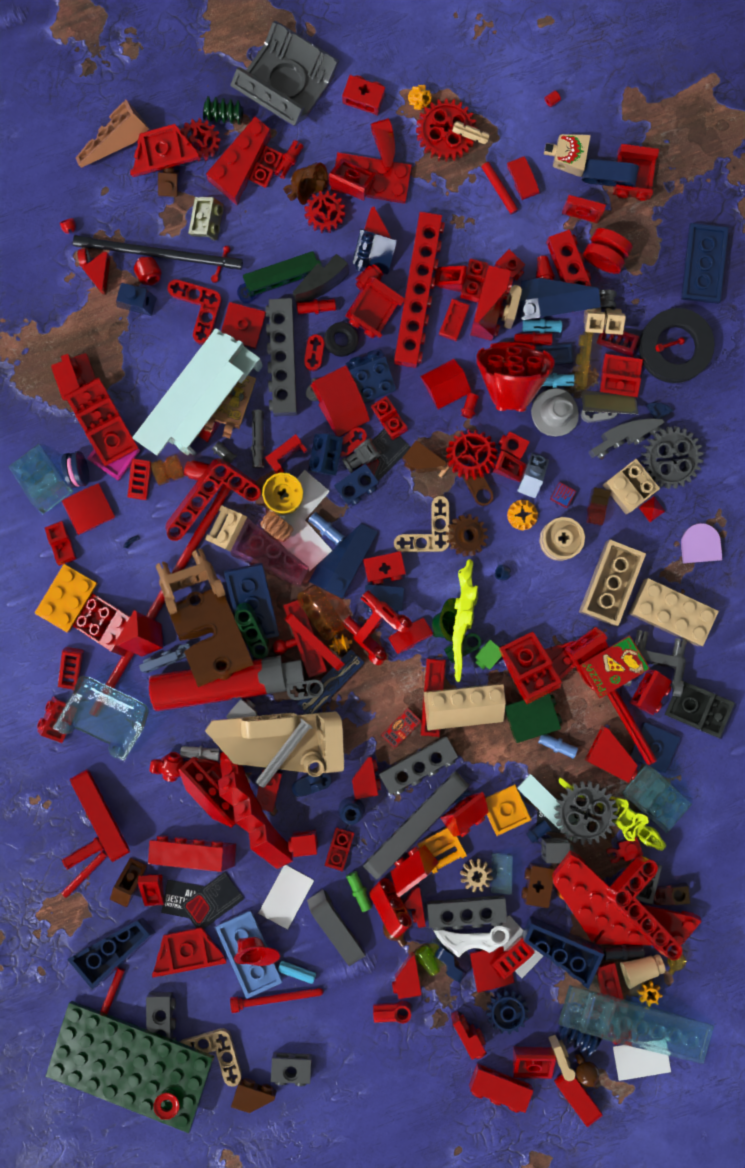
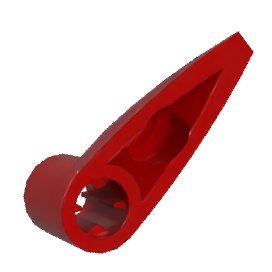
M389 118L370 124L386 171L391 168L395 155V140Z

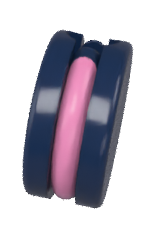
M75 451V453L63 454L61 468L68 487L87 486L89 483V469L83 453Z

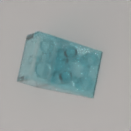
M39 444L8 466L32 505L42 514L73 492V489L66 484L62 473Z
M647 764L621 793L666 833L671 830L692 805L665 778Z

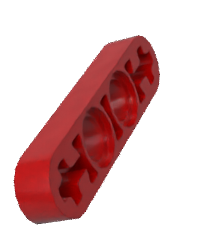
M290 613L284 619L338 672L345 664L297 617Z

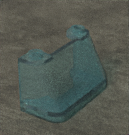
M80 676L53 729L58 730L62 734H70L74 728L108 743V750L111 756L125 761L145 727L149 709L144 703L90 677Z

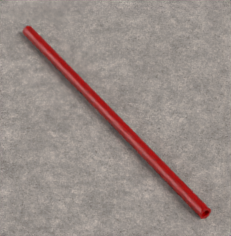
M222 485L171 574L185 569L192 557L193 551L198 547L221 505L231 491L226 485ZM162 590L146 614L147 617L154 620L165 603ZM127 651L126 655L121 657L89 711L91 715L98 717L135 653Z

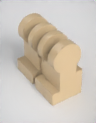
M600 307L585 310V332L603 333L604 328L606 334L623 335L626 316L622 314L621 309L611 310L606 308L605 312H601Z

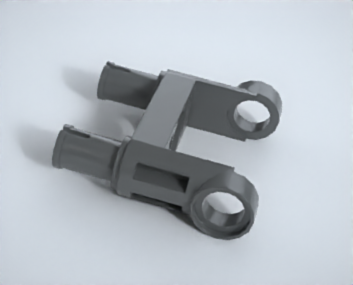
M637 630L635 645L644 660L649 664L675 669L671 687L673 688L672 696L681 697L684 685L683 675L686 664L684 654L687 640L683 639L681 641V639L675 638L673 654L665 655L647 651L646 644L649 633L644 631L641 639L642 631ZM632 680L629 681V682H627V683L624 684V685H625V686H631Z

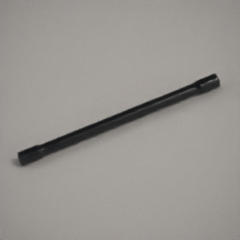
M74 235L73 237L74 247L95 248L222 266L236 270H242L243 259L220 257L121 243Z

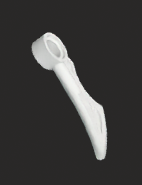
M503 926L494 927L490 933H455L446 930H433L441 943L457 957H460L465 951L472 948L483 949L490 953L499 947L505 946L510 938L508 930ZM497 931L505 933V939L502 942L494 939V934Z

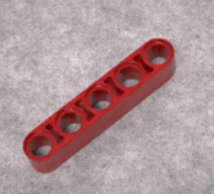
M86 769L70 778V782L110 860L114 862L130 853L129 846L89 770Z

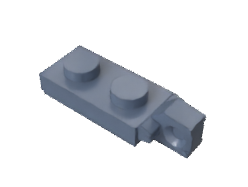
M190 644L179 645L175 652L169 650L162 653V657L154 659V657L143 660V664L139 665L140 670L146 674L181 661V659L186 658L184 651L191 646Z

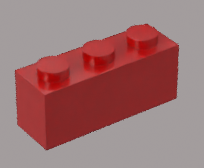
M478 1063L469 1083L470 1092L475 1097L481 1099L483 1097L488 1098L493 1104L501 1106V1104L506 1105L511 1111L516 1113L520 1111L526 1113L534 1091L531 1084Z

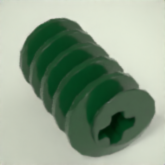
M207 96L203 107V120L207 117L208 121H213L215 117L216 122H220L222 119L223 123H227L230 119L231 124H235L237 120L238 125H242L244 107L241 106L240 100H237L236 105H233L232 99L226 104L225 98H222L221 103H218L217 97L211 102L210 96Z

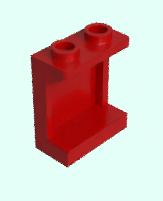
M621 144L617 154V162L633 163L640 168L635 187L613 186L612 195H617L619 198L634 197L639 201L650 200L653 195L652 186L655 162L659 149Z
M369 277L345 317L350 320L349 323L352 326L363 328L365 330L364 334L372 339L374 337L381 338L382 329L396 306L402 305L405 298L375 277Z
M597 627L565 648L582 680L592 690L594 689L579 665L609 648L606 642L608 638Z

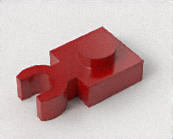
M635 837V841L625 839L617 842L619 846L617 849L608 848L606 850L608 854L612 852L616 854L615 858L610 859L611 863H617L621 857L626 862L643 855L637 837Z

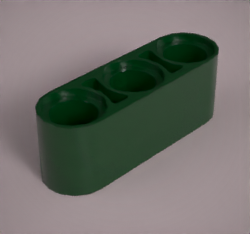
M240 603L236 607L235 621L251 654L257 659H263L268 655V639L252 606L248 603ZM247 612L249 615L242 617L239 613ZM253 628L257 632L250 633L247 630ZM262 645L265 648L260 650L257 649L256 646Z

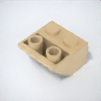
M637 459L633 460L603 484L606 490H611V497L625 514L633 511L660 489Z

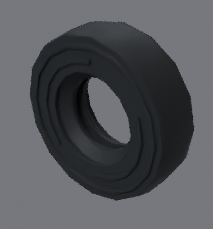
M337 322L327 329L324 338L329 352L340 357L348 356L354 352L359 340L355 328L345 322ZM337 333H344L348 337L347 345L339 346L335 342V335Z

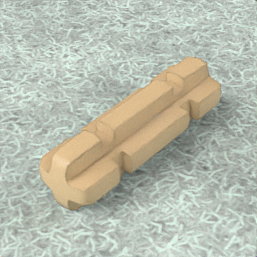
M456 121L453 126V132L456 134L462 133V136L475 141L478 140L482 144H486L489 140V133L480 132L479 129L469 125L464 126V123Z

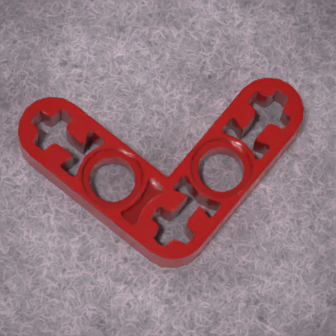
M172 280L169 282L167 289L173 298L201 306L193 330V338L197 344L203 345L213 332L222 303L221 296L215 290L181 280ZM179 285L181 290L186 291V296L184 297L182 291L174 293L172 288ZM192 290L200 292V296L197 299L190 298L189 295ZM204 292H206V297L212 298L214 295L216 300H218L217 302L214 301L213 304H210V301L204 298V302H201L204 297ZM205 313H210L213 316L212 320L208 323L202 320V316ZM200 324L205 326L204 334L206 335V338L203 337L202 340H199V337L197 336V334H201L203 330Z

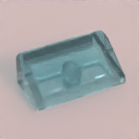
M492 853L493 880H491V893L512 895V854Z

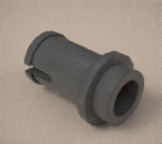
M218 441L212 448L213 454H217L231 464L237 456L224 446V442Z

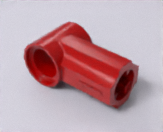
M407 1001L373 1004L374 1023L399 1022L404 1024L411 1018L412 1007ZM404 1008L408 1011V1014L402 1016L398 1013V1010Z

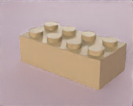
M612 540L606 541L579 613L612 626H619L646 553Z
M648 578L643 580L628 614L678 638L687 640V642L693 645L703 646L719 611Z

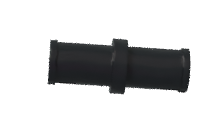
M620 945V947H604L603 949L605 960L622 959L624 961L628 958H643L645 956L643 945Z

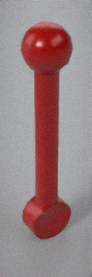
M224 246L222 257H226L227 253L230 252L229 246ZM218 266L215 275H212L211 281L213 283L219 281L218 275L222 266Z
M680 337L677 341L664 345L658 344L655 347L656 351L661 352L664 348L677 344L683 345L685 339Z

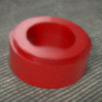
M87 248L78 250V261L83 268L91 261L90 254Z

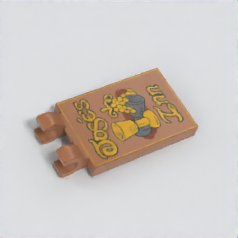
M247 376L242 384L239 381L206 423L205 431L212 432L215 421L226 424L223 436L227 438L231 437L234 427L240 429L256 378Z

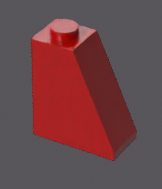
M601 726L584 760L629 783L630 780H634L636 777L638 765L611 731Z

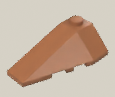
M127 99L109 116L111 121L107 126H101L98 129L97 138L95 140L91 139L77 155L76 160L81 168L135 143L140 133L149 130L146 122Z

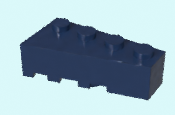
M530 916L522 933L524 942L543 956H546L556 966L561 967L572 978L577 979L589 990L604 956L602 947Z
M142 918L67 960L89 987L94 989L105 981L156 932Z

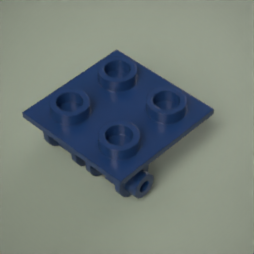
M360 229L352 264H355L357 271H363L368 266L375 264L382 273L388 274L397 240Z

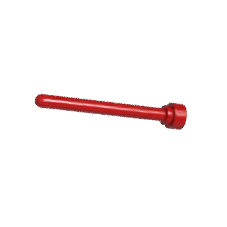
M322 988L249 999H242L238 996L230 997L231 1012L238 1013L244 1007L321 996L324 991Z

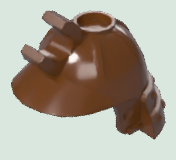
M315 162L307 167L297 169L291 177V185H286L283 188L285 193L288 194L289 200L293 201L298 198L299 203L305 205L313 193L323 192L324 189H328L329 177L326 166L321 162Z

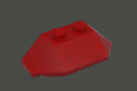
M192 757L179 769L186 791L212 819L233 827L236 824L234 808L219 795L218 780L222 778L221 765L217 761Z

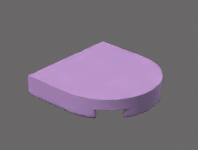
M696 524L685 531L681 539L683 564L722 560L720 536L712 526Z

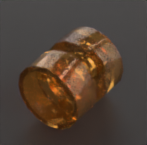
M177 454L168 456L166 462L161 459L151 462L152 471L159 486L169 483L170 478L178 480L185 477Z

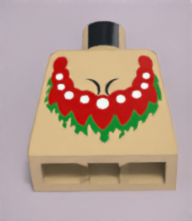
M559 135L557 145L546 143L544 155L554 156V168L581 177L585 168L590 135Z

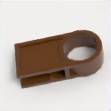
M465 474L462 476L477 505L487 506L492 502L493 492L484 477L481 478L479 475H476V480H473V476H469V479L466 480ZM479 490H486L490 493L491 498L488 503H480L477 500Z

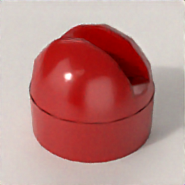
M74 218L66 219L59 223L62 231L69 234L68 229H71L72 232L76 230Z

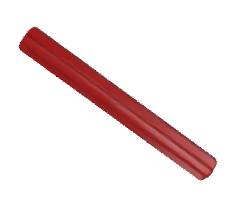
M617 690L607 694L648 765L657 761L656 757Z

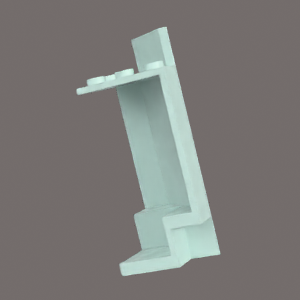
M215 328L132 438L157 456L168 442L176 445L187 456L189 454L195 456L197 453L190 447V444L239 381L242 384L252 369H255L257 372L260 371L263 367L260 358L245 348L243 342L236 341L233 337L226 333L223 334Z

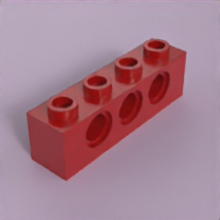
M570 229L548 237L546 244L560 281L591 286L590 273L588 269L585 270L584 257L581 252H578L576 236L571 234ZM562 250H568L571 255L564 256ZM568 268H576L577 274L570 273Z

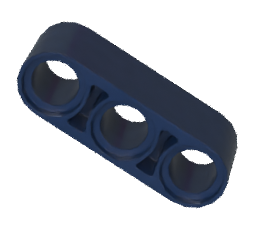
M588 159L585 163L582 181L595 185L635 187L640 167L633 163Z

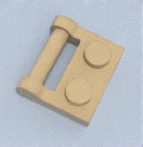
M518 285L511 287L510 294L506 300L508 305L505 306L501 321H505L504 328L511 329L515 320L522 292L521 287Z
M221 505L220 513L210 534L206 535L205 540L231 552L247 520V516Z
M556 1035L548 1037L563 1077L567 1081L574 1080L575 1072L570 1068V1062L567 1059L569 1056L563 1041H558Z

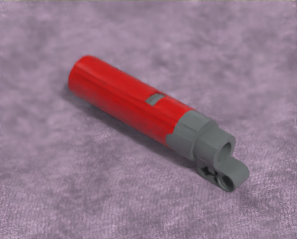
M278 655L263 659H253V666L233 672L232 676L226 680L218 678L201 687L197 686L191 669L151 675L149 678V695L153 709L158 712L229 701L232 698H248L280 692H287L292 700L314 698L323 693L324 684L319 679L305 680L302 660L283 663L282 656ZM221 666L218 670H224L227 666ZM312 683L320 685L321 690L319 693H313L310 690ZM303 684H307L306 690L308 695H305V691L299 692L298 696L295 693H291L294 686L302 689L304 688Z

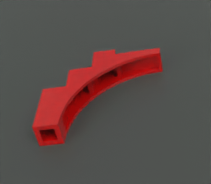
M224 752L219 753L222 778L218 780L219 795L233 806L235 823L249 833L251 850L276 869L293 862L288 842L276 831L262 811L249 785L243 765L233 764Z

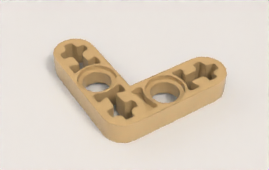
M438 496L432 501V534L398 535L394 540L395 549L401 552L445 551L449 546V543H447L448 535H442V541L446 542V545L439 548L438 545H435V542L439 540V535L435 536L434 532H449L448 500L443 496ZM438 500H442V503L446 505L442 508V514L446 513V516H434V513H439L438 507H435ZM437 519L445 521L446 526L444 529L440 530L435 527ZM400 538H404L405 542H410V538H414V549H410V545H405L402 549L400 545H397V542L400 541ZM419 538H424L427 541V546L423 549L416 546V540Z
M220 1028L180 1041V1043L191 1047L193 1045L192 1042H194V1048L206 1053L216 1051L224 1082L231 1087L238 1085L242 1072L230 1031ZM220 1034H222L223 1037H227L225 1039L226 1047L223 1049L222 1041L218 1040ZM206 1039L209 1043L208 1048H200L198 1041ZM226 1052L231 1053L233 1060L225 1062L222 1059V1055ZM233 1066V1074H237L235 1080L228 1078L230 1075L229 1067Z

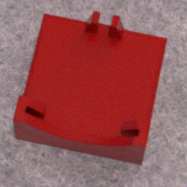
M295 434L266 456L265 459L276 474L283 473L281 464L299 450L306 453L307 449Z

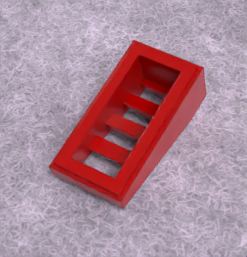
M132 459L128 498L147 501L153 466L152 462ZM137 466L146 467V471L137 469ZM136 474L145 475V478L136 477ZM134 482H143L144 486L134 485ZM133 489L143 490V494L134 493Z
M65 647L62 650L58 687L77 690L84 650ZM66 663H74L76 666L66 665ZM65 670L73 671L75 674L65 673ZM64 678L74 679V682L63 680Z
M518 938L491 965L503 979H506L535 952L524 942L523 938ZM519 946L524 949V954L519 950ZM515 951L520 958L517 960L512 952ZM506 957H509L514 964L511 965ZM503 962L508 970L505 971L499 963Z

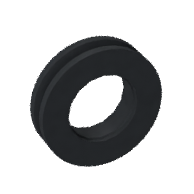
M672 308L662 311L651 319L641 333L639 342L640 359H643V365L646 370L661 381L668 383L689 381L701 373L712 359L715 346L713 332L705 319L694 311L684 308ZM681 328L691 335L694 340L695 350L694 355L688 362L683 364L669 363L656 351L655 347L658 345L659 336L666 329Z

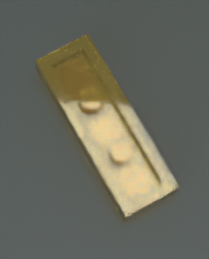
M584 331L583 335L579 336L578 346H581V351L577 353L576 365H579L578 372H575L574 383L578 390H584L587 385L593 332Z

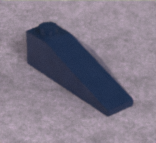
M545 278L521 281L520 287L522 292L519 304L522 320L602 307L598 287Z
M361 523L317 565L309 582L343 600L378 532Z

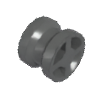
M600 290L601 309L616 308V291Z

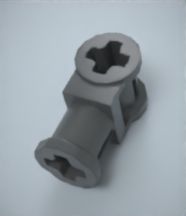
M372 438L367 439L354 449V454L346 459H341L350 473L359 465L371 463L382 455L381 451L378 452L372 443Z

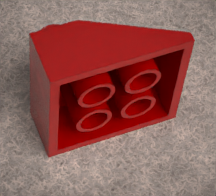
M488 265L470 336L492 341L494 335L498 336L500 325L497 324L498 317L502 318L505 308L501 306L503 299L507 300L513 278L510 277V270Z

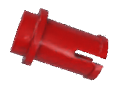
M473 393L467 394L464 408L461 409V416L472 419L476 413L474 411L479 399L478 395Z

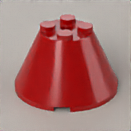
M521 342L493 343L490 345V348L485 350L481 348L478 351L476 362L497 410L526 411L527 406L554 369L555 362L550 353L545 350L542 353L535 350L536 346Z

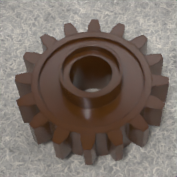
M471 514L466 516L460 515L458 519L452 520L453 524L448 525L449 532H446V535H448L447 543L451 544L450 549H455L457 555L462 553L463 557L468 555L474 556L476 552L482 551L481 547L487 545L483 541L488 539V536L484 535L487 528H482L483 521L478 523L479 517L472 518ZM465 531L469 534L468 540L465 538Z

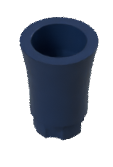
M347 797L339 804L338 813L344 823L354 825L363 818L365 807L360 799ZM348 810H355V814L352 816L349 815Z

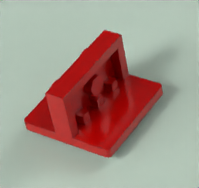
M86 353L73 358L69 354L62 355L61 362L51 365L62 400L67 401L65 398L66 394L96 379Z

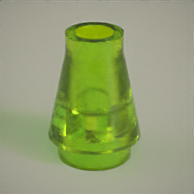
M425 945L415 952L416 960L430 976H434L440 971L432 948Z

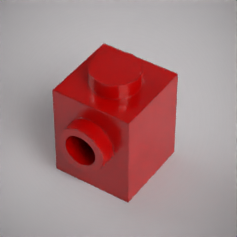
M508 249L495 263L494 267L510 270V277L518 281L525 273L523 270L526 264Z

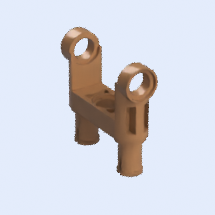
M198 549L199 556L196 550L192 553L196 562L195 566L176 573H170L167 562H162L163 569L160 563L156 565V570L160 576L159 585L165 597L164 600L170 615L177 613L176 608L178 607L173 592L209 580L214 595L216 594L217 597L225 595L221 580L217 578L212 564L207 561L203 549Z

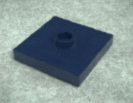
M644 722L640 731L657 761L648 765L636 744L632 748L630 757L666 773L680 737Z

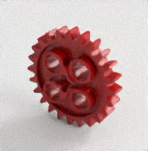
M446 98L444 104L438 99L436 106L431 102L430 109L424 108L425 114L420 113L419 118L421 120H417V126L419 127L416 128V133L419 134L417 135V141H421L420 148L426 146L425 154L431 151V158L438 155V161L445 157L447 162L449 157H452L453 161H455L456 155L462 158L463 151L465 153L469 152L468 146L473 147L474 144L472 139L453 132L455 121H460L464 123V126L469 125L477 129L474 126L476 125V120H471L473 113L467 114L468 106L462 109V102L455 105V99H453L450 104ZM441 116L444 120L437 121L435 118ZM437 134L440 138L435 140L430 136ZM456 139L458 143L451 144L449 140Z

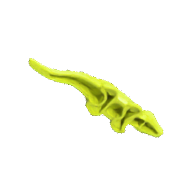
M468 559L466 566L458 572L461 596L456 598L455 609L458 610L455 616L456 621L453 627L452 638L455 660L454 676L457 682H460L462 674L463 639L467 629L472 628L474 606H476L478 600V586L475 585L473 587L472 585L473 561L471 559Z
M559 778V783L564 788L567 786L568 788L573 789L572 785L566 782L563 778ZM584 795L578 796L580 798L585 799ZM613 796L609 798V800L614 799L616 801L612 806L618 808L617 811L613 812L618 818L612 819V822L622 830L624 837L628 841H635L637 836L645 845L660 851L664 850L666 844L656 829L645 825L649 823L646 815L635 813L629 808V803L626 799ZM602 803L596 804L600 808V810L603 809Z

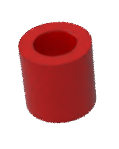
M556 90L544 97L549 107L561 101V97Z

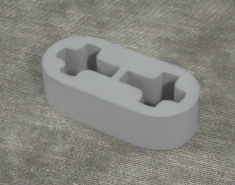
M583 409L581 411V418L587 423L611 420L617 415V413H611L608 416V413L597 412L598 414H594L590 418L589 415H585L587 411H583Z

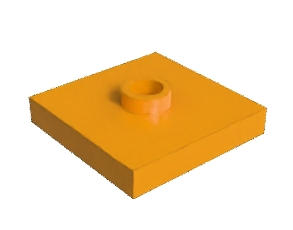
M515 784L485 797L489 811L487 817L496 836L532 820Z

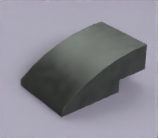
M335 254L324 268L317 263L293 291L295 303L311 301L336 287L349 274L348 263L338 254Z
M684 682L681 697L672 696L665 715L722 740L736 703Z

